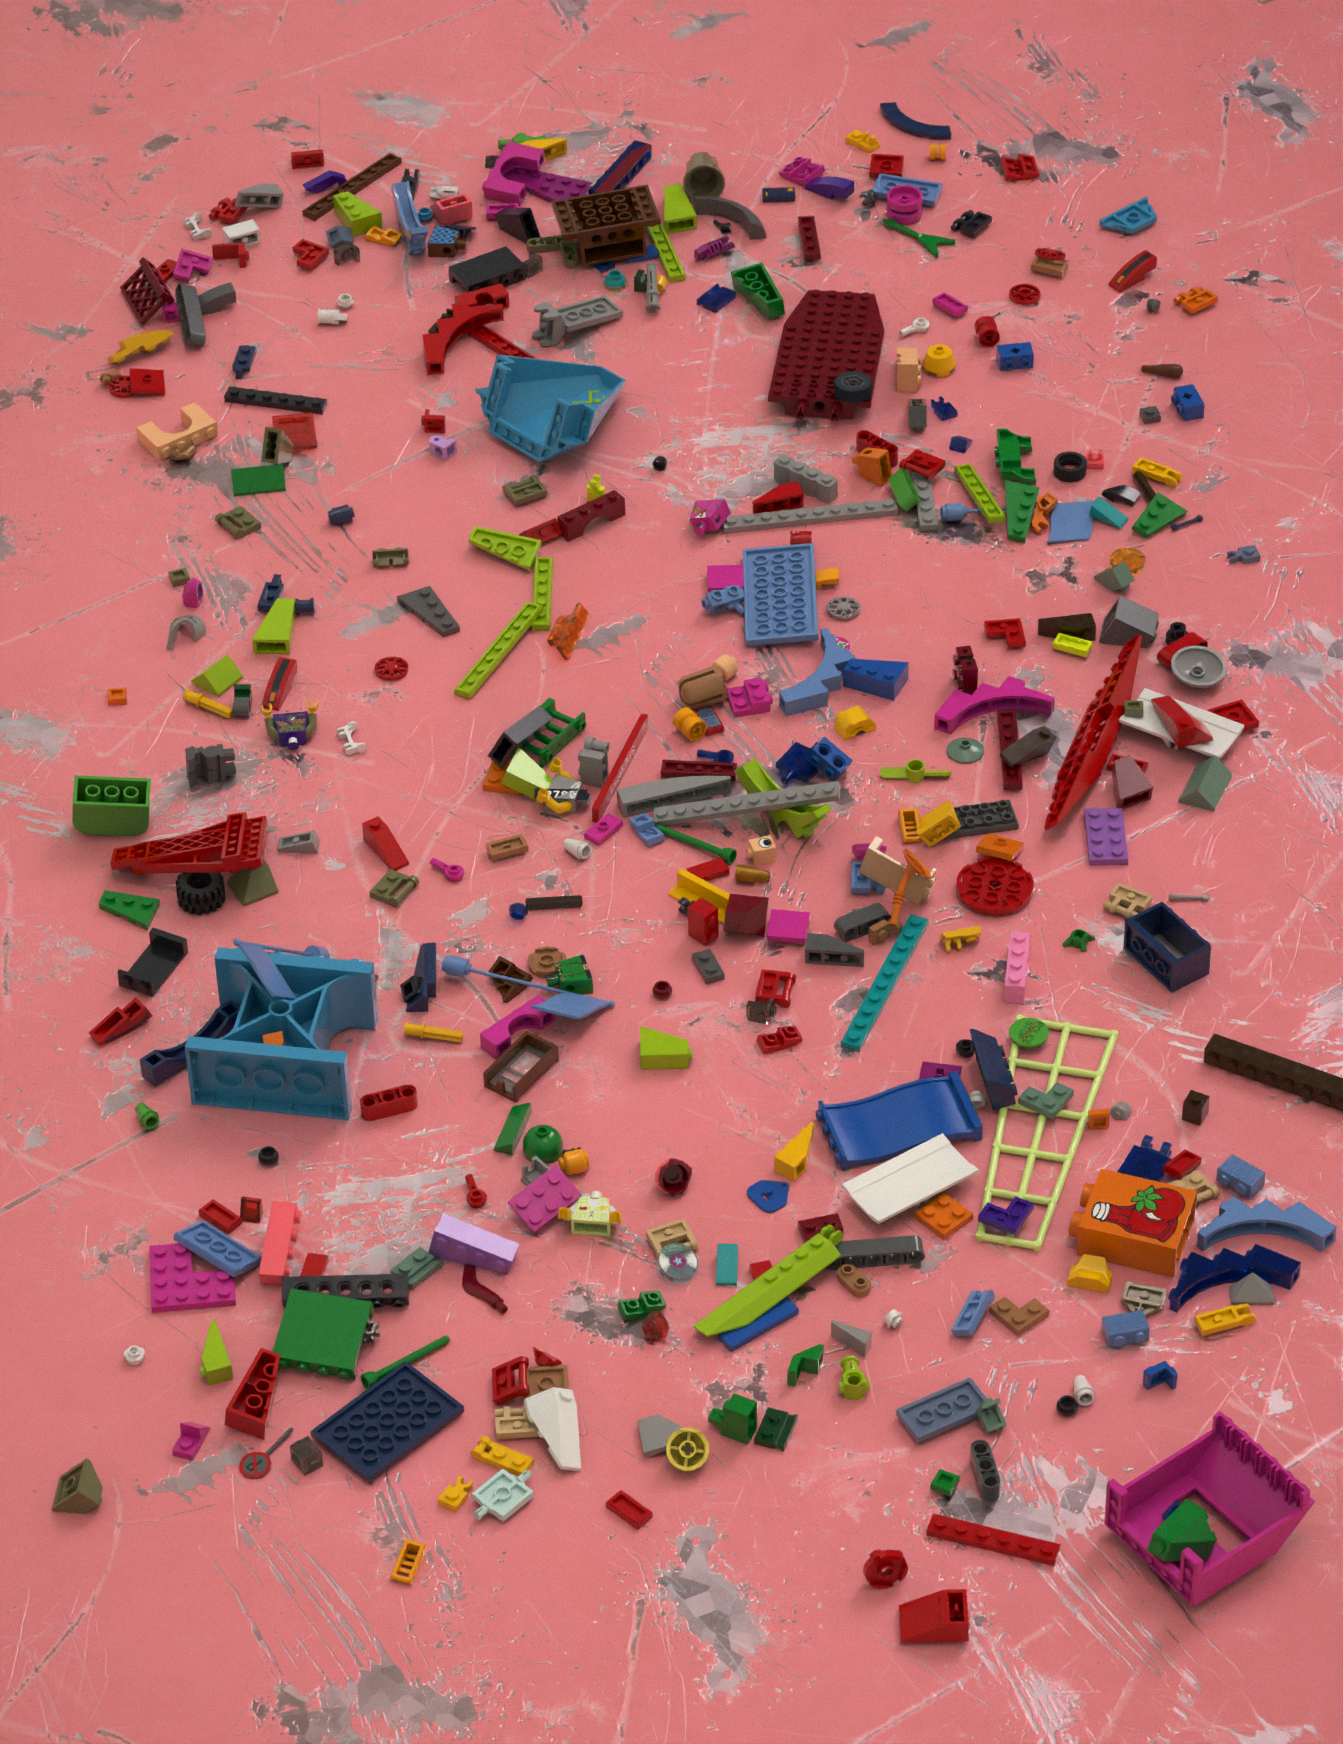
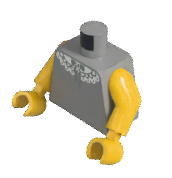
M555 758L549 765V770L558 774L554 775L548 789H583L582 783L571 777L565 769H561L562 761ZM540 788L537 792V801L539 803L545 802L546 812H555L557 814L575 813L579 804L590 805L591 794L587 793V801L575 800L579 790L554 797L570 800H554L551 797L548 798L549 792L547 789Z

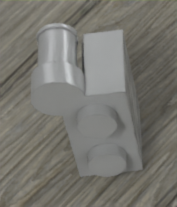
M586 737L584 748L578 754V761H580L578 774L581 775L582 784L603 787L609 776L607 754L609 742L596 740L595 737Z

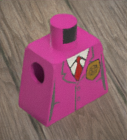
M725 499L695 501L690 521L695 533L703 535L705 531L718 530L731 512Z

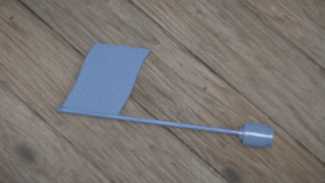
M1094 501L1057 503V507L1052 512L1051 533L1047 543L1089 540L1093 529V517L1089 513ZM963 503L945 504V506L940 507L941 520H946V522L962 521L967 516V513L981 512L979 509H966ZM1000 507L1002 511L1006 510V507Z
M239 938L233 941V944L240 948L264 987L274 998L294 1000L297 997L289 988L265 949L303 956L320 955L330 958L328 950L320 946H308L303 952L245 942Z
M453 955L445 956L442 962V971L448 975L465 978L466 975H470L473 972L560 993L542 1003L531 1006L532 1009L560 1016L581 1019L599 1009L608 1006L612 1008L615 1005L613 1000L610 1002L473 969L472 964H469V959Z

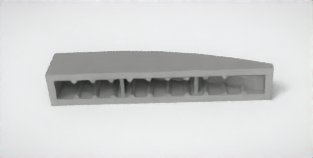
M688 776L617 789V804L625 818L654 811L656 807L689 803L731 793V777Z

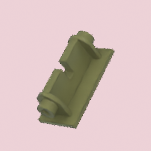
M397 547L395 549L380 548L372 550L373 566L389 567L390 560H393V566L409 564L408 548Z

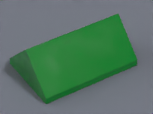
M283 464L231 469L234 496L286 491Z

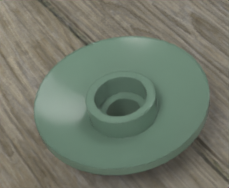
M957 738L947 746L948 757L962 764L974 763L980 760L984 754L983 745L973 738Z

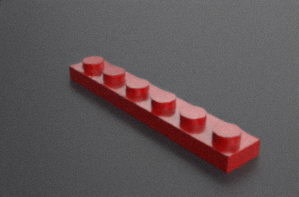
M934 1513L927 1528V1536L1055 1566L1061 1549V1544Z

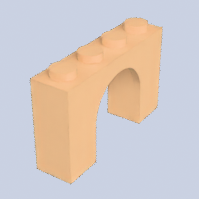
M194 402L180 408L181 420L188 427L187 430L180 433H166L150 421L136 427L137 439L158 461L172 456L171 452L174 449L178 448L182 452L190 445L195 446L218 436L217 422Z

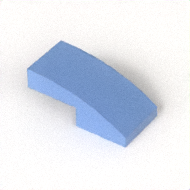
M646 813L629 819V823L636 834L648 847L665 840L664 834L655 827L654 820Z

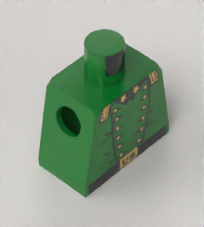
M584 954L557 962L555 964V974L545 976L548 987L558 986L560 990L577 994L593 993V979Z

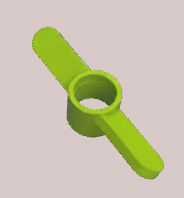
M912 759L907 762L906 767H883L880 770V776L883 779H907L912 783H919L924 780L925 776H951V771L925 770L923 761Z

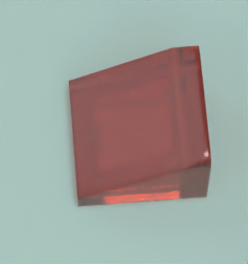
M241 1197L240 1217L242 1222L259 1224L263 1215L262 1199Z

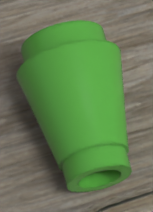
M144 1103L136 1106L135 1111L141 1126L147 1129L155 1128L159 1123L158 1113Z

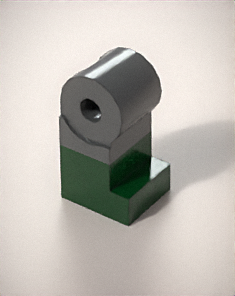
M234 684V717H249L252 705L251 684Z

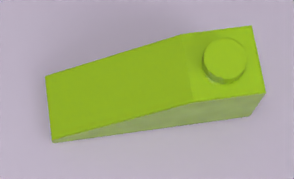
M215 1320L211 1321L201 1356L202 1366H199L202 1379L206 1378L208 1386L233 1380L232 1365Z

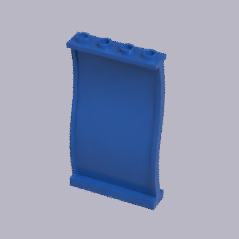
M957 1071L949 1072L947 1077H933L905 1083L856 1101L839 1104H823V1101H818V1110H816L817 1121L822 1123V1132L824 1136L828 1137L829 1148L834 1151L835 1162L840 1164L842 1171H847L848 1166L867 1165L893 1159L942 1133L948 1140L973 1138L974 1142L982 1140L983 1125Z

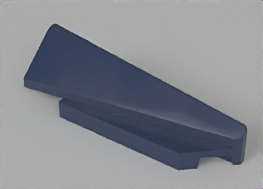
M435 942L423 943L420 946L414 976L422 977L423 981L420 993L407 1002L406 1012L428 1011V998L436 997Z

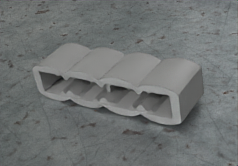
M781 455L774 461V479L783 484L797 481L805 494L816 497L825 503H831L838 497V480L835 477L823 474L816 468H809L806 464L797 462L786 455Z

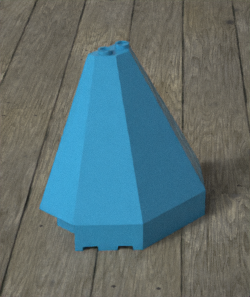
M497 355L489 387L477 388L475 390L481 397L482 404L480 405L484 416L488 418L490 423L488 427L490 433L536 461L544 462L554 460L587 443L624 388L626 380L602 366ZM590 390L599 391L596 393H592L593 404L589 405L586 402L572 404V402L576 401H589ZM601 399V402L595 403L594 400Z

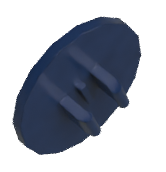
M444 225L445 228L463 230L462 237L466 236V230H476L474 226Z

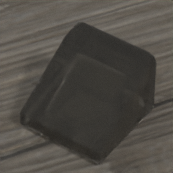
M487 155L485 168L493 169L496 159L500 156Z

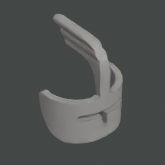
M193 614L174 619L170 625L167 649H171V645L176 641L178 628L185 622L189 623L193 629V640L197 641L202 638L206 632V625L203 620Z

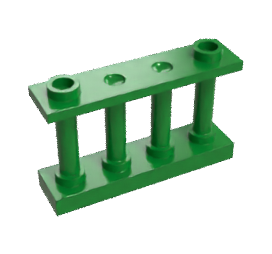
M548 698L540 706L553 718L569 725L563 729L549 723L546 729L558 735L554 739L542 734L537 736L535 740L547 745L543 749L531 744L524 748V750L539 756V766L541 768L550 763L563 748L586 728L585 713L582 712L575 719L556 711L555 700L552 698Z

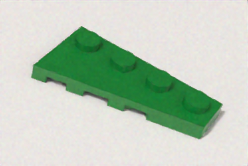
M1005 480L1007 539L1025 543L1040 487Z

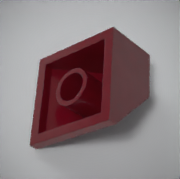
M730 894L723 930L728 933L765 936L769 898Z

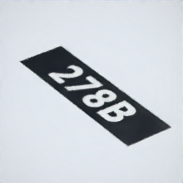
M535 788L534 800H537V792L540 788ZM547 789L549 792L548 798L551 797L554 800H570L554 797L579 790L575 800L587 801L588 789Z

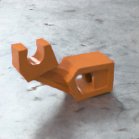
M1049 491L1036 500L1034 518L1031 520V528L1038 535L1042 531V528L1039 526H1043L1045 529L1048 527V522L1044 516H1047L1057 507L1058 499Z

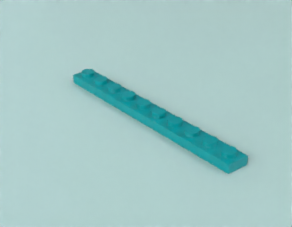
M910 914L841 1040L842 1048L860 1052L928 927L929 919Z

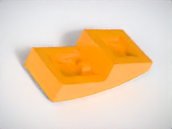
M373 225L366 233L365 239L382 245H396L403 234L389 227L384 231Z
M839 567L815 571L816 590L821 589V585L839 584Z

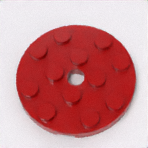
M986 857L978 859L977 863L967 864L962 868L957 877L956 891L960 900L977 913L1003 916L1004 914L1018 911L1031 900L1034 881L1031 873H1027L1020 863L1014 860L1008 861L996 857Z

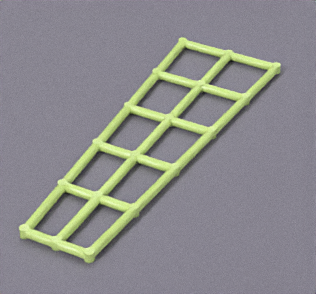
M1019 1014L1016 1016V1021L1022 1018L1030 1017H1024L1023 1015ZM1038 1019L1044 1022L1048 1029L1062 1031L1053 1064L1018 1059L1019 1046L1012 1041L1008 1060L1009 1069L1007 1071L1011 1070L1013 1078L1016 1066L1051 1072L1045 1094L1055 1085L1059 1073L1094 1080L1081 1113L1061 1110L1055 1116L1079 1120L1066 1155L1038 1150L1047 1118L1042 1114H1039L1030 1149L1002 1144L1008 1109L1030 1113L1037 1112L1018 1104V1102L1014 1105L1000 1108L981 1211L987 1202L991 1204L992 1196L1011 1200L1016 1196L1035 1204L1047 1205L1048 1207L1035 1241L1014 1238V1235L1009 1233L1006 1236L985 1233L987 1225L979 1222L976 1233V1240L978 1242L986 1241L1003 1244L1006 1247L1015 1246L1033 1249L1035 1252L1042 1250L1050 1222L1070 1167L1073 1164L1084 1128L1088 1122V1110L1092 1109L1113 1048L1118 1039L1117 1030L1110 1031L1073 1025L1069 1022L1061 1023ZM1070 1032L1109 1038L1097 1071L1061 1066ZM1000 1152L1027 1157L1018 1192L993 1188ZM1036 1158L1063 1163L1050 1198L1026 1194Z

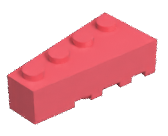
M272 1201L259 1270L261 1284L282 1285V1277L291 1276V1263L295 1256V1247L302 1217L297 1203Z

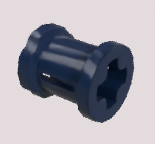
M310 598V600L295 599L296 615L303 612L315 614L314 598Z

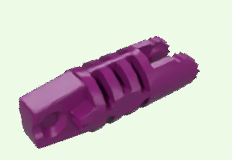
M724 236L697 248L694 252V257L697 261L711 258L733 249L735 244L728 242L729 237Z

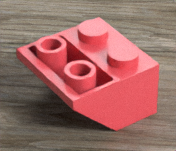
M466 193L435 201L430 206L431 211L442 226L473 218L472 201Z

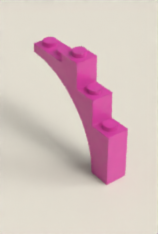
M1008 676L999 688L981 683L972 695L955 689L936 712L934 729L951 735L968 720L997 710H1027L1051 716L1054 712L1055 697L1025 687V681Z

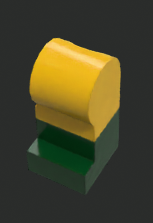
M638 269L634 277V291L646 293L647 274H645V270ZM657 275V290L662 294L668 282L664 276Z

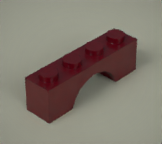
M613 490L558 516L557 522L562 532L561 536L569 542L582 536L586 526L596 517L605 516L612 522L625 516V498Z

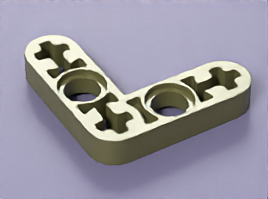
M562 235L531 238L527 241V251L529 253L561 251L566 268L573 269L579 265V257L574 240L563 241Z

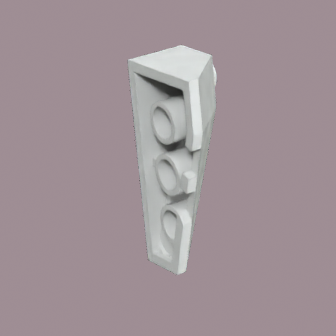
M552 1387L526 1398L524 1405L527 1417L531 1423H535L538 1427V1435L548 1443V1450L559 1468L580 1471L578 1416L573 1390Z

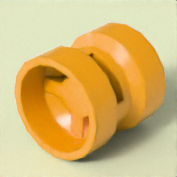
M930 143L929 160H935L936 158L945 160L946 144L935 145Z

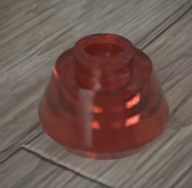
M652 1311L644 1319L642 1330L647 1337L649 1336L652 1339L665 1338L669 1332V1326L662 1313Z

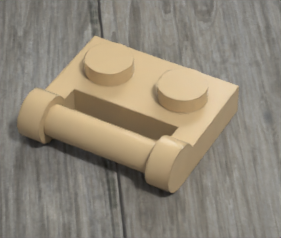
M1200 1170L1185 1175L1180 1180L1176 1179L1167 1183L1196 1190V1203L1220 1195L1218 1187L1212 1185Z
M684 1218L646 1230V1237L655 1251L658 1261L662 1254L665 1257H669L688 1250H698L697 1240ZM687 1240V1242L682 1243V1244H679V1245H676V1246H673V1247H669V1248H666V1249H663V1248H662V1247H665V1246H668V1245H671V1244H674V1243H677V1242H681V1241Z

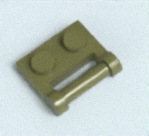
M535 475L530 476L529 479L502 486L504 494L508 495L516 506L547 496V489Z
M242 506L225 514L219 513L215 517V521L225 526L236 539H240L261 528V522Z
M390 869L369 891V894L375 900L398 907L404 896L419 884V879L414 875L407 876Z

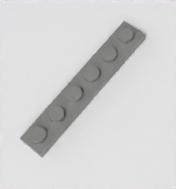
M911 471L912 481L921 499L916 504L920 531L938 530L931 480H927L924 476Z

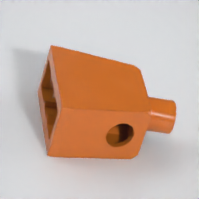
M868 447L859 454H855L852 458V463L858 465L860 477L880 487L886 484L888 478L892 476L888 450Z

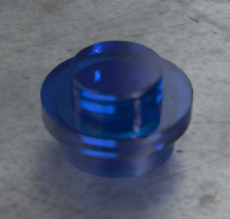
M522 903L511 904L509 906L510 916L514 919L522 920L528 914V909Z

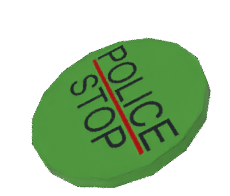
M1022 1018L1011 1025L1009 1035L1010 1039L1018 1046L1035 1048L1047 1041L1049 1030L1046 1024L1038 1019Z

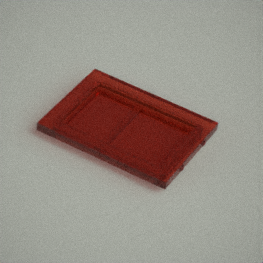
M313 412L272 416L273 428L282 429L293 443L292 451L317 448Z

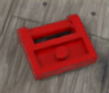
M916 449L906 459L901 460L899 468L910 470L924 476L927 480H932L946 466V461Z
M762 969L755 1002L779 1004L783 1008H788L791 1004L790 995L792 986L796 982V975L791 972ZM780 981L785 982L783 995H777Z
M517 1357L492 1369L493 1402L497 1406L516 1397H526L530 1394V1386L527 1382V1368L529 1366V1359L527 1357ZM516 1369L519 1370V1385L515 1386Z

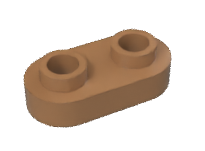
M844 1264L838 1268V1281L853 1296L861 1298L870 1294L871 1282L859 1269L851 1264Z

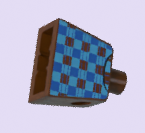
M435 226L427 243L428 257H455L458 249L467 250L468 240H460V232L458 230Z

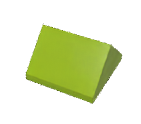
M227 654L198 674L191 682L219 697L243 679V675Z

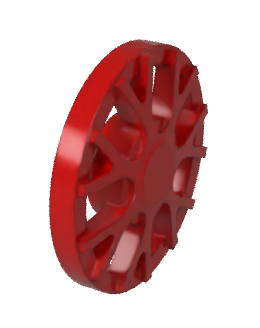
M1043 247L1035 250L1036 256L1048 260L1059 261L1064 260L1066 257L1065 253L1057 249Z
M1018 284L1010 289L1009 297L1016 304L1030 305L1040 299V290L1031 284Z
M122 375L112 379L109 383L110 393L120 398L135 396L136 394L130 391V381H127L130 380L129 375Z
M385 657L375 664L374 669L375 674L379 678L392 681L406 676L409 671V665L401 657Z

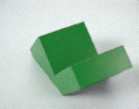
M819 1344L793 1355L787 1370V1385L796 1387L801 1371L818 1375L824 1360V1345Z

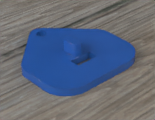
M760 1180L747 1189V1196L762 1211L773 1213L786 1206L789 1184L787 1182Z

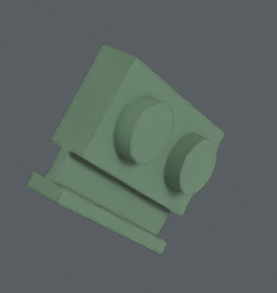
M419 1247L393 1267L391 1274H408L410 1289L414 1290L440 1269L442 1263L440 1260L437 1261L429 1252Z

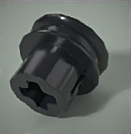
M1182 622L1172 623L1170 630L1166 633V644L1169 645L1188 634L1186 625Z

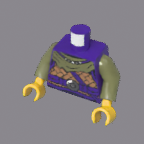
M309 699L307 700L306 704L310 714H308V711L273 714V717H271L272 705L269 703L270 710L265 711L262 704L261 713L266 717L264 721L267 734L275 741H278L281 747H288L290 750H297L299 745L307 744V738H310L317 728V714H315V711L319 706L316 699L315 705L312 707L310 706Z

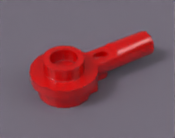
M467 1174L465 1179L470 1190L466 1196L467 1202L472 1208H481L485 1205L487 1194L477 1189L473 1175Z

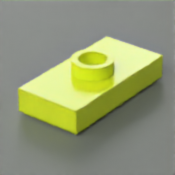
M1058 633L1052 643V649L1082 657H1087L1093 647L1092 641Z

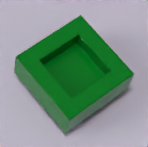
M939 1469L930 1484V1490L951 1497L959 1483L960 1476Z

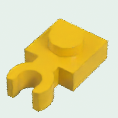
M459 1476L456 1480V1486L449 1484L437 1498L438 1504L456 1513L468 1499V1492L473 1489V1481L470 1480L469 1483L463 1484L464 1476Z

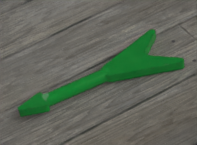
M883 219V223L889 229L893 228L917 239L935 258L939 257L937 246L955 244V239L918 233L898 224L896 220Z

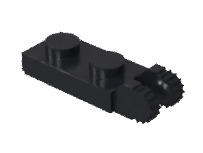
M405 169L401 182L409 181L414 201L419 185L420 171L415 169L414 177L410 176V169Z

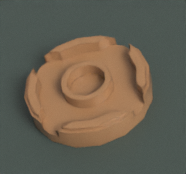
M540 947L528 957L529 971L540 978L555 974V964L566 960V956L563 952L558 951V948Z

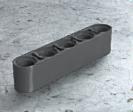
M179 283L176 287L175 297L185 344L203 347L206 341V333L196 287Z
M916 1235L841 1241L835 1246L841 1257L827 1266L826 1269L838 1270L844 1264H851L856 1268L919 1263L925 1258L923 1242Z

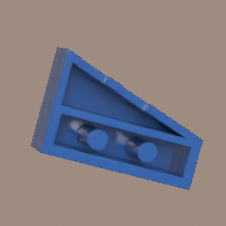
M850 659L843 669V686L894 701L908 680L909 662Z

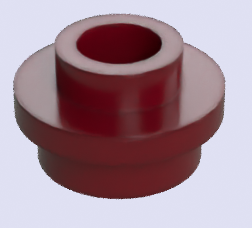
M667 981L656 982L652 989L653 995L657 998L664 999L672 994V987Z

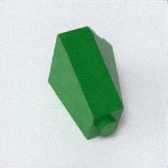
M1186 1499L1153 1532L1147 1551L1164 1562L1181 1561V1551L1189 1547L1202 1560L1210 1559L1217 1538L1214 1531L1211 1532L1207 1519L1209 1517L1206 1510Z

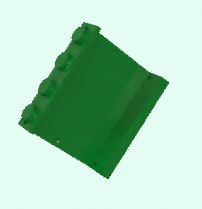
M291 1288L272 1351L280 1354V1368H293L304 1373L308 1371L317 1372L322 1376L335 1375L346 1380L349 1378L356 1379L355 1365L367 1322L370 1317L373 1319L375 1313L373 1303Z

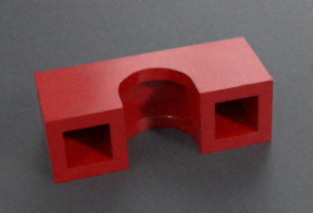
M500 283L456 295L455 304L468 302L469 307L503 304V309L509 308V293Z

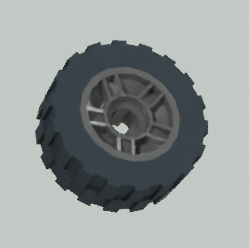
M843 372L834 379V395L837 399L846 403L866 401L872 395V380L870 376L862 372Z

